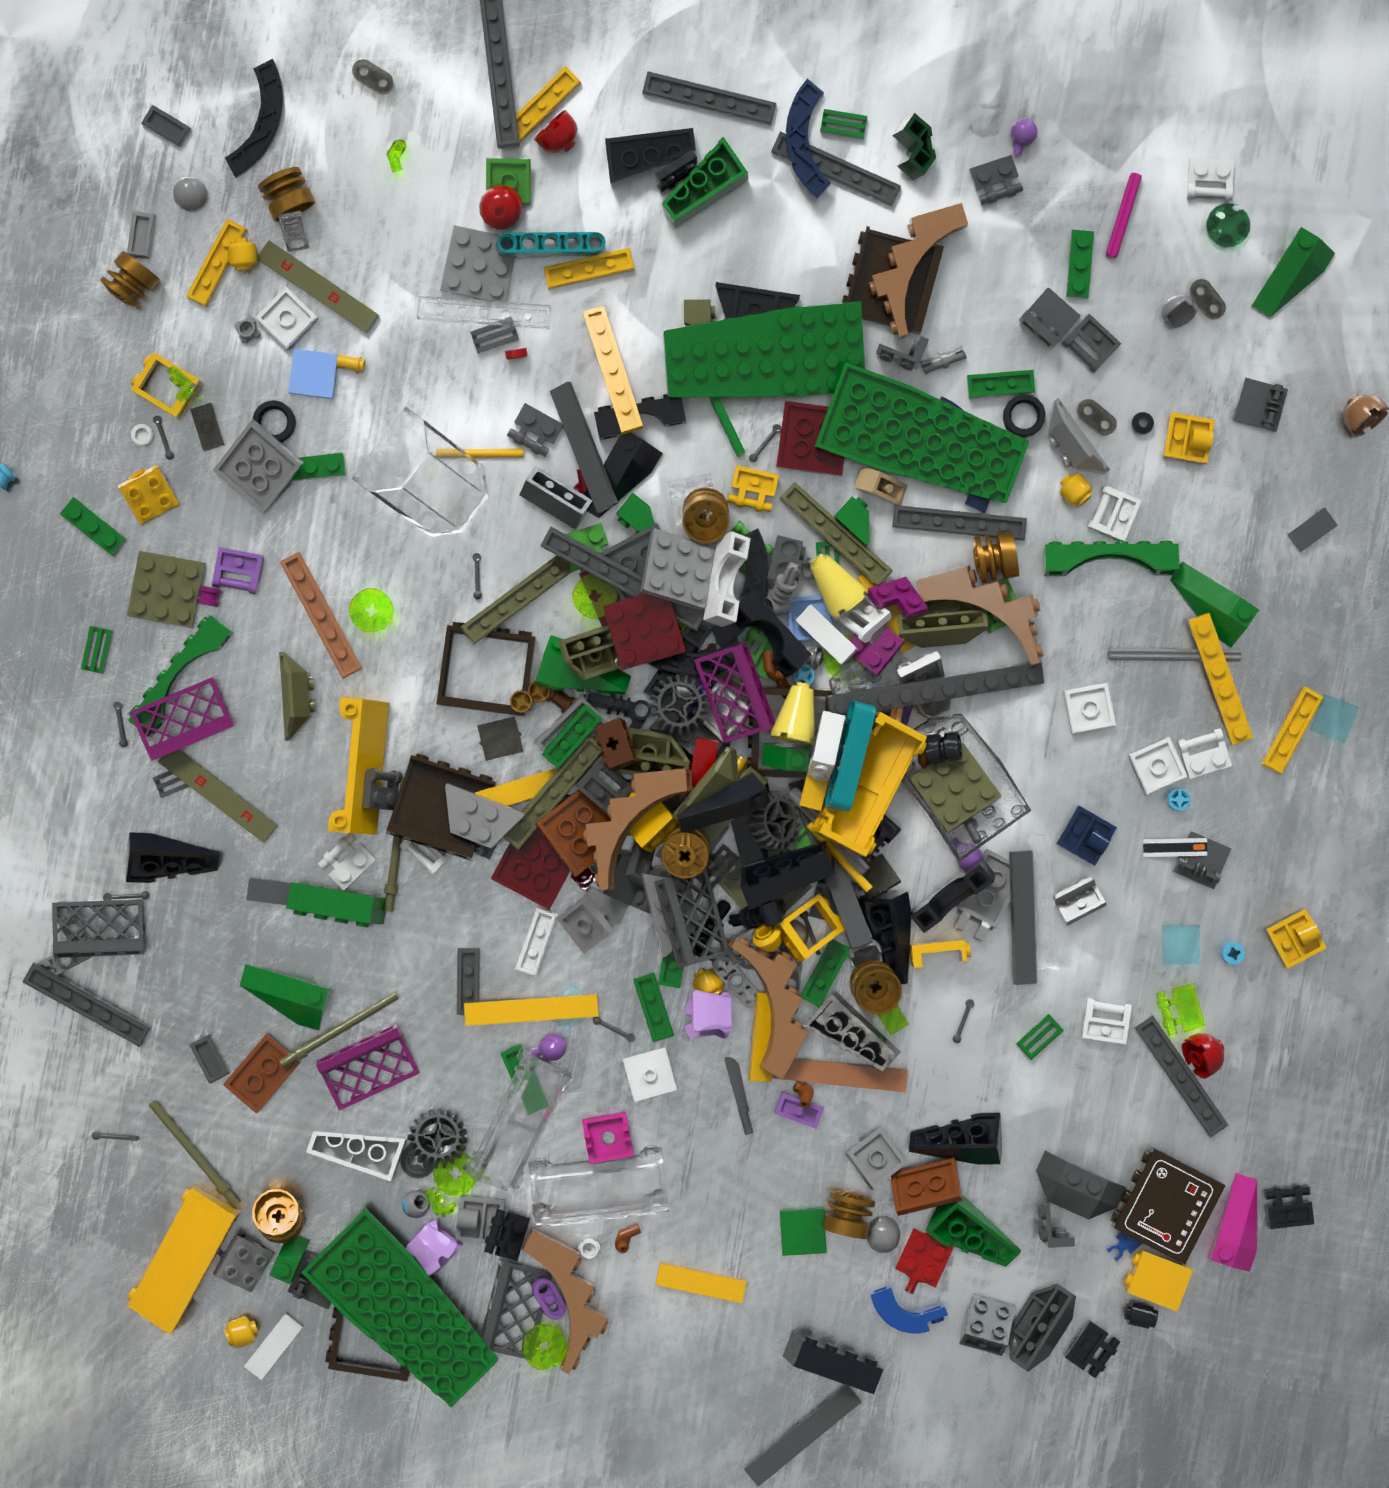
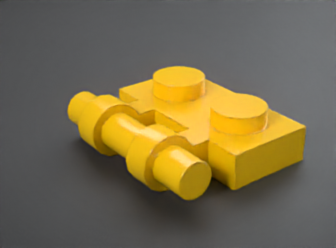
M736 465L731 487L739 489L738 496L729 494L728 502L736 504V507L740 508L742 506L754 508L757 512H762V510L771 512L772 503L764 502L765 495L775 496L779 475ZM746 491L759 494L758 500L746 498Z

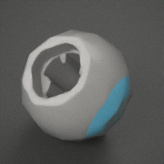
M412 1190L402 1200V1209L411 1218L423 1217L430 1208L428 1196L422 1191Z

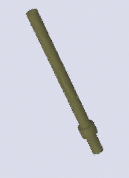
M394 836L388 882L384 888V893H386L384 911L393 912L394 898L398 892L396 882L401 851L399 846L402 843L401 838Z
M396 992L390 993L304 1046L301 1044L294 1048V1052L280 1059L282 1066L286 1067L298 1059H304L308 1056L309 1052L398 1000L399 997Z
M154 1100L148 1106L216 1186L215 1190L219 1195H223L233 1208L238 1205L240 1201L229 1189V1184L226 1181H222L158 1102Z

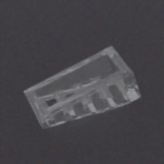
M301 211L279 214L287 251L309 249V238Z

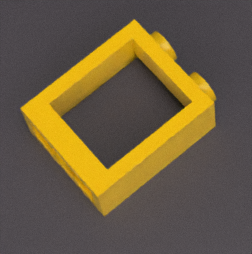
M154 352L152 356L148 355L143 363L144 369L141 374H136L133 378L131 390L180 420L203 382ZM157 362L162 363L189 380L172 408L141 390Z
M820 893L811 897L784 917L782 922L776 924L781 930L783 943L798 963L807 959L844 931L839 916L833 913L830 909L829 901L824 896H821ZM812 905H815L832 929V932L808 949L789 922Z

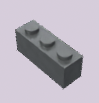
M537 466L525 480L519 494L575 530L586 516L593 501Z

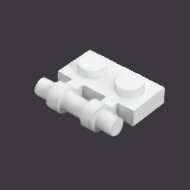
M351 833L345 838L339 839L337 841L338 844L330 852L327 851L323 855L324 858L318 863L322 869H325L329 864L335 868L328 875L343 890H346L376 861L374 856L362 844L356 849L350 845L356 839ZM345 850L349 855L339 863L336 858Z

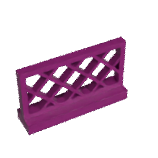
M746 641L694 659L724 743L773 728L775 720ZM730 652L733 653L735 658L733 667L721 662L724 655ZM709 660L715 663L716 666L713 673L710 674L704 671L701 662ZM719 666L730 671L726 681L715 676ZM733 673L742 678L743 683L740 688L729 683ZM713 680L724 685L720 695L711 691L710 685ZM727 687L738 692L734 702L722 697ZM741 694L749 697L750 705L748 709L736 704ZM720 700L731 706L727 716L720 713L717 708ZM734 708L745 713L741 723L730 718ZM748 715L756 718L759 727L751 729L744 725ZM727 722L739 727L735 735L728 737L725 730Z
M213 677L130 711L150 761L234 726ZM209 683L213 689L210 700L198 695L201 687ZM197 689L196 694L191 693L190 691ZM185 693L194 696L190 709L178 704L180 696ZM215 696H216V699H217L218 703H216V702L213 701V699H214ZM177 697L175 703L169 701V700H171V699ZM197 698L209 702L205 714L192 710ZM163 702L174 705L169 717L157 713L160 704ZM211 704L219 706L224 716L217 719L207 716ZM156 706L155 711L149 710V708ZM176 706L188 711L184 723L171 719ZM147 711L153 714L148 726L139 723L136 716L137 713ZM191 712L203 717L200 726L196 728L186 725ZM155 715L168 720L163 732L151 728ZM206 718L212 720L204 724ZM170 721L182 725L179 735L171 736L166 734ZM142 727L147 728L145 734L142 730ZM185 727L191 729L183 733ZM149 730L162 734L159 743L151 747L146 739ZM164 736H167V737L170 738V739H167V740L163 741Z
M397 1023L316 1061V1067L319 1073H321L339 1111L420 1073ZM399 1040L402 1046L400 1055L388 1052L389 1045ZM371 1052L383 1053L380 1064L367 1061ZM386 1055L398 1059L394 1070L382 1066ZM355 1060L363 1063L359 1074L347 1070L350 1062ZM401 1060L409 1062L413 1068L412 1071L406 1074L397 1071ZM366 1064L378 1068L374 1079L362 1075ZM381 1069L393 1073L390 1081L384 1083L377 1080ZM333 1070L343 1072L339 1083L330 1081L327 1073ZM345 1074L358 1078L354 1088L342 1085ZM360 1079L373 1083L369 1091L362 1092L357 1090ZM340 1088L353 1092L350 1100L341 1103L338 1097Z

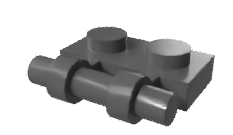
M1012 155L969 169L975 190L985 189L986 194L978 196L981 204L987 202L991 204L997 202L999 198L1006 196L1010 198L1016 196L1015 193L1023 191L1021 182L1014 185L1011 182V179L1019 176ZM1004 183L1005 188L993 190V185Z
M524 403L514 421L515 424L521 426L520 431L517 432L511 428L507 436L513 439L514 443L530 448L532 453L536 455L539 453L546 457L550 449L542 445L545 440L554 444L563 428V424ZM528 431L539 436L536 442L525 436Z

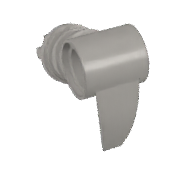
M793 562L788 563L784 574L777 576L772 590L767 581L763 602L776 616L789 613L791 609L790 598L798 585L795 578L799 570V565Z

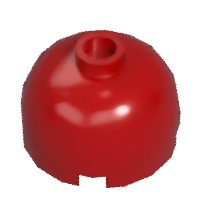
M563 110L534 138L537 144L547 152L559 153L562 150L568 152L576 144L573 140L577 136V124L573 117L566 110Z
M494 185L488 188L482 195L479 203V212L484 223L489 227L505 230L514 226L520 220L523 212V200L514 188Z
M1197 1033L1184 1040L1186 1041L1182 1043L1184 1058L1188 1065L1192 1062L1196 1068L1193 1072L1197 1076L1206 1079L1221 1069L1224 1063V1046L1219 1039L1207 1033Z

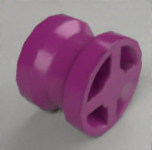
M200 585L199 591L201 593L196 603L218 607L219 602L217 598L221 594V589Z

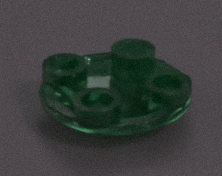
M1224 203L1215 207L1209 213L1206 220L1207 232L1209 237L1220 247H1234L1241 244L1247 238L1250 231V219L1240 206L1233 203Z

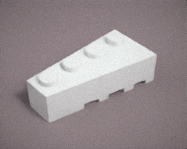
M313 1131L306 1153L392 1182L406 1139Z

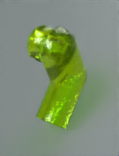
M403 139L395 140L387 151V158L392 173L403 170L400 157L407 147Z

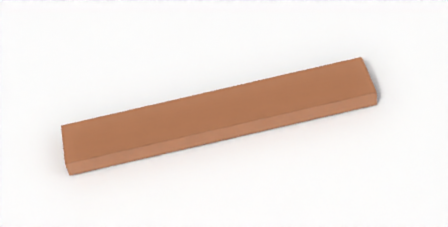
M297 552L280 561L342 679L363 669L301 553Z
M794 1058L783 1080L906 1092L908 1070L886 1068L884 1071H881L874 1066ZM773 1075V1079H780L779 1077Z

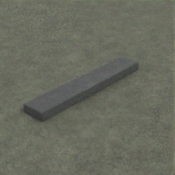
M647 71L642 92L644 95L770 126L776 107L775 102Z
M780 131L771 153L789 161L785 133ZM809 144L812 159L826 178L892 207L901 185Z
M565 382L551 390L550 394L597 512H603L618 504V501L572 383Z
M894 505L892 528L982 537L989 535L992 538H996L997 533L1012 531L1014 540L1024 541L1027 518Z
M1009 851L1013 984H1036L1033 851Z
M33 962L22 981L138 1047L141 1046L151 1026L35 962Z
M1151 1015L1134 1027L1208 1136L1211 1138L1227 1127L1228 1123L1155 1017Z
M845 1385L747 1465L744 1470L759 1487L857 1407L861 1400L850 1386Z

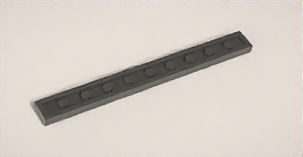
M1042 661L1033 665L1027 662L828 695V712L846 717L849 705L853 700L873 705L876 711L1043 684Z

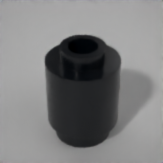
M1133 1302L1130 1306H1126L1124 1319L1127 1320L1128 1325L1149 1329V1327L1155 1328L1158 1310H1154L1151 1306Z

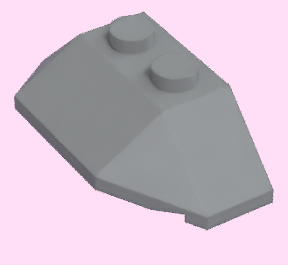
M1059 397L1054 400L1048 428L1050 436L1048 441L1054 449L1059 448L1063 454L1061 456L1063 462L1067 467L1072 466L1076 470L1100 474L1107 473L1110 468Z

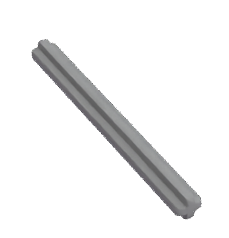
M1109 649L1110 660L1202 661L1198 649ZM1222 649L1226 661H1241L1240 649Z

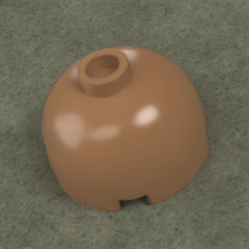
M1373 394L1354 395L1347 402L1349 405L1344 412L1345 425L1353 436H1362L1365 434L1363 431L1365 428L1371 427L1372 430L1383 421L1388 414L1386 410H1389V407L1380 397Z

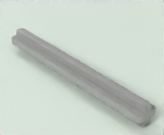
M796 787L788 793V796L814 823L819 811L800 806L799 802L802 792ZM831 842L859 874L862 875L869 869V866L858 854Z

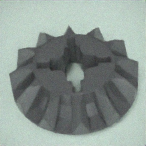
M420 1143L424 1150L433 1154V1150L429 1146ZM407 1146L400 1158L403 1171L408 1176L416 1179L428 1176L434 1170L433 1163L431 1162L429 1167H425L424 1159L422 1161L424 1169L419 1164L410 1166L415 1160L411 1155L414 1149H409Z

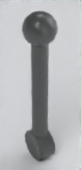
M158 415L154 416L153 422L158 427L166 451L165 457L171 460L174 454L169 449L161 425L162 418Z
M779 424L773 426V431L756 452L750 454L749 460L751 462L757 461V456L773 436L781 431Z
M475 553L472 557L475 561V592L473 597L480 599L482 597L479 580V561L481 560V555Z
M115 702L113 708L116 710L121 740L119 745L126 747L128 741L124 736L120 711L122 704Z
M147 891L136 894L117 895L105 893L103 900L111 901L112 899L142 898L146 900L149 898V893Z
M804 911L800 914V917L804 920L814 945L817 942L808 920V912ZM820 950L816 951V955L821 954Z
M968 999L965 1002L966 1009L957 1034L953 1036L954 1043H960L961 1041L960 1036L970 1008L974 1006L972 999Z
M600 1017L593 1018L595 1025L600 1024L625 1037L628 1042L635 1040L634 1034H627L602 1021Z
M98 1131L92 1133L94 1140L106 1138L138 1141V1136L100 1134Z

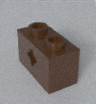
M617 718L595 727L597 731L595 739L598 746H602L604 752L602 760L605 767L616 771L639 762L625 720ZM614 741L619 743L616 745V750L611 748L614 746Z

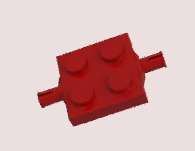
M913 1228L895 1268L910 1278L905 1291L908 1292L913 1284L910 1293L914 1294L918 1282L926 1283L936 1288L954 1246L942 1245L928 1233Z

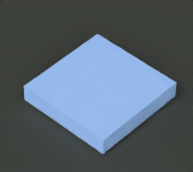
M294 349L288 393L333 399L338 354Z
M822 595L790 598L791 609L787 613L788 629L800 642L815 640L795 621L810 604L833 624L832 617L827 610Z

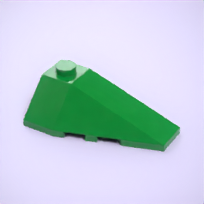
M550 635L535 684L563 691L564 688H574L577 692H584L585 689L596 690L598 693L625 695L631 679L629 674L616 669L581 680L564 663L558 643L562 638Z

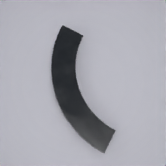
M273 58L253 68L259 83L261 106L254 130L249 138L237 150L225 157L235 178L250 170L265 155L274 141L280 126L283 113V88L279 71Z
M757 528L744 535L751 539L747 560L745 561V582L740 598L752 590L763 601L768 581V559L763 538ZM735 623L723 627L715 625L711 628L720 648L731 643L746 629H740Z
M735 639L728 645L709 653L683 652L646 664L673 675L700 677L694 659L735 646L740 642ZM733 653L725 654L721 662L733 667L735 663ZM709 660L701 662L704 671L712 674L716 664ZM719 666L716 674L727 671V669Z

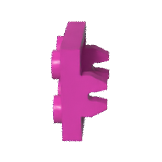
M626 1112L582 1120L590 1164L634 1156ZM605 1132L614 1134L615 1140L610 1145L602 1142L601 1137Z

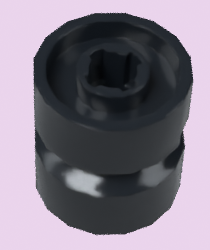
M959 732L945 733L944 737L940 734L926 735V752L930 764L943 762L945 758L948 761L962 760V744Z

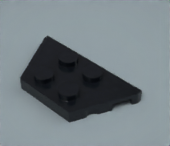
M720 282L715 284L725 318H736L749 314H759L766 311L795 307L800 299V295Z

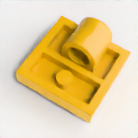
M1171 412L1163 457L1207 464L1209 451L1213 443L1215 420Z
M158 465L148 470L141 469L133 473L129 480L118 485L120 492L140 525L179 505L178 499Z
M1306 909L1265 929L1286 969L1326 949L1321 933L1314 921L1311 920Z

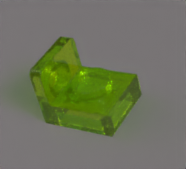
M172 365L167 371L171 375L169 380L178 388L181 385L183 386L175 397L179 401L183 399L188 400L195 392L193 388L196 384Z
M898 1005L890 1012L877 1014L890 1036L909 1025Z
M433 1186L425 1190L435 1216L441 1214L442 1217H445L454 1212L453 1208L457 1205L455 1201L443 1206L442 1202L445 1200L439 1189L435 1190Z

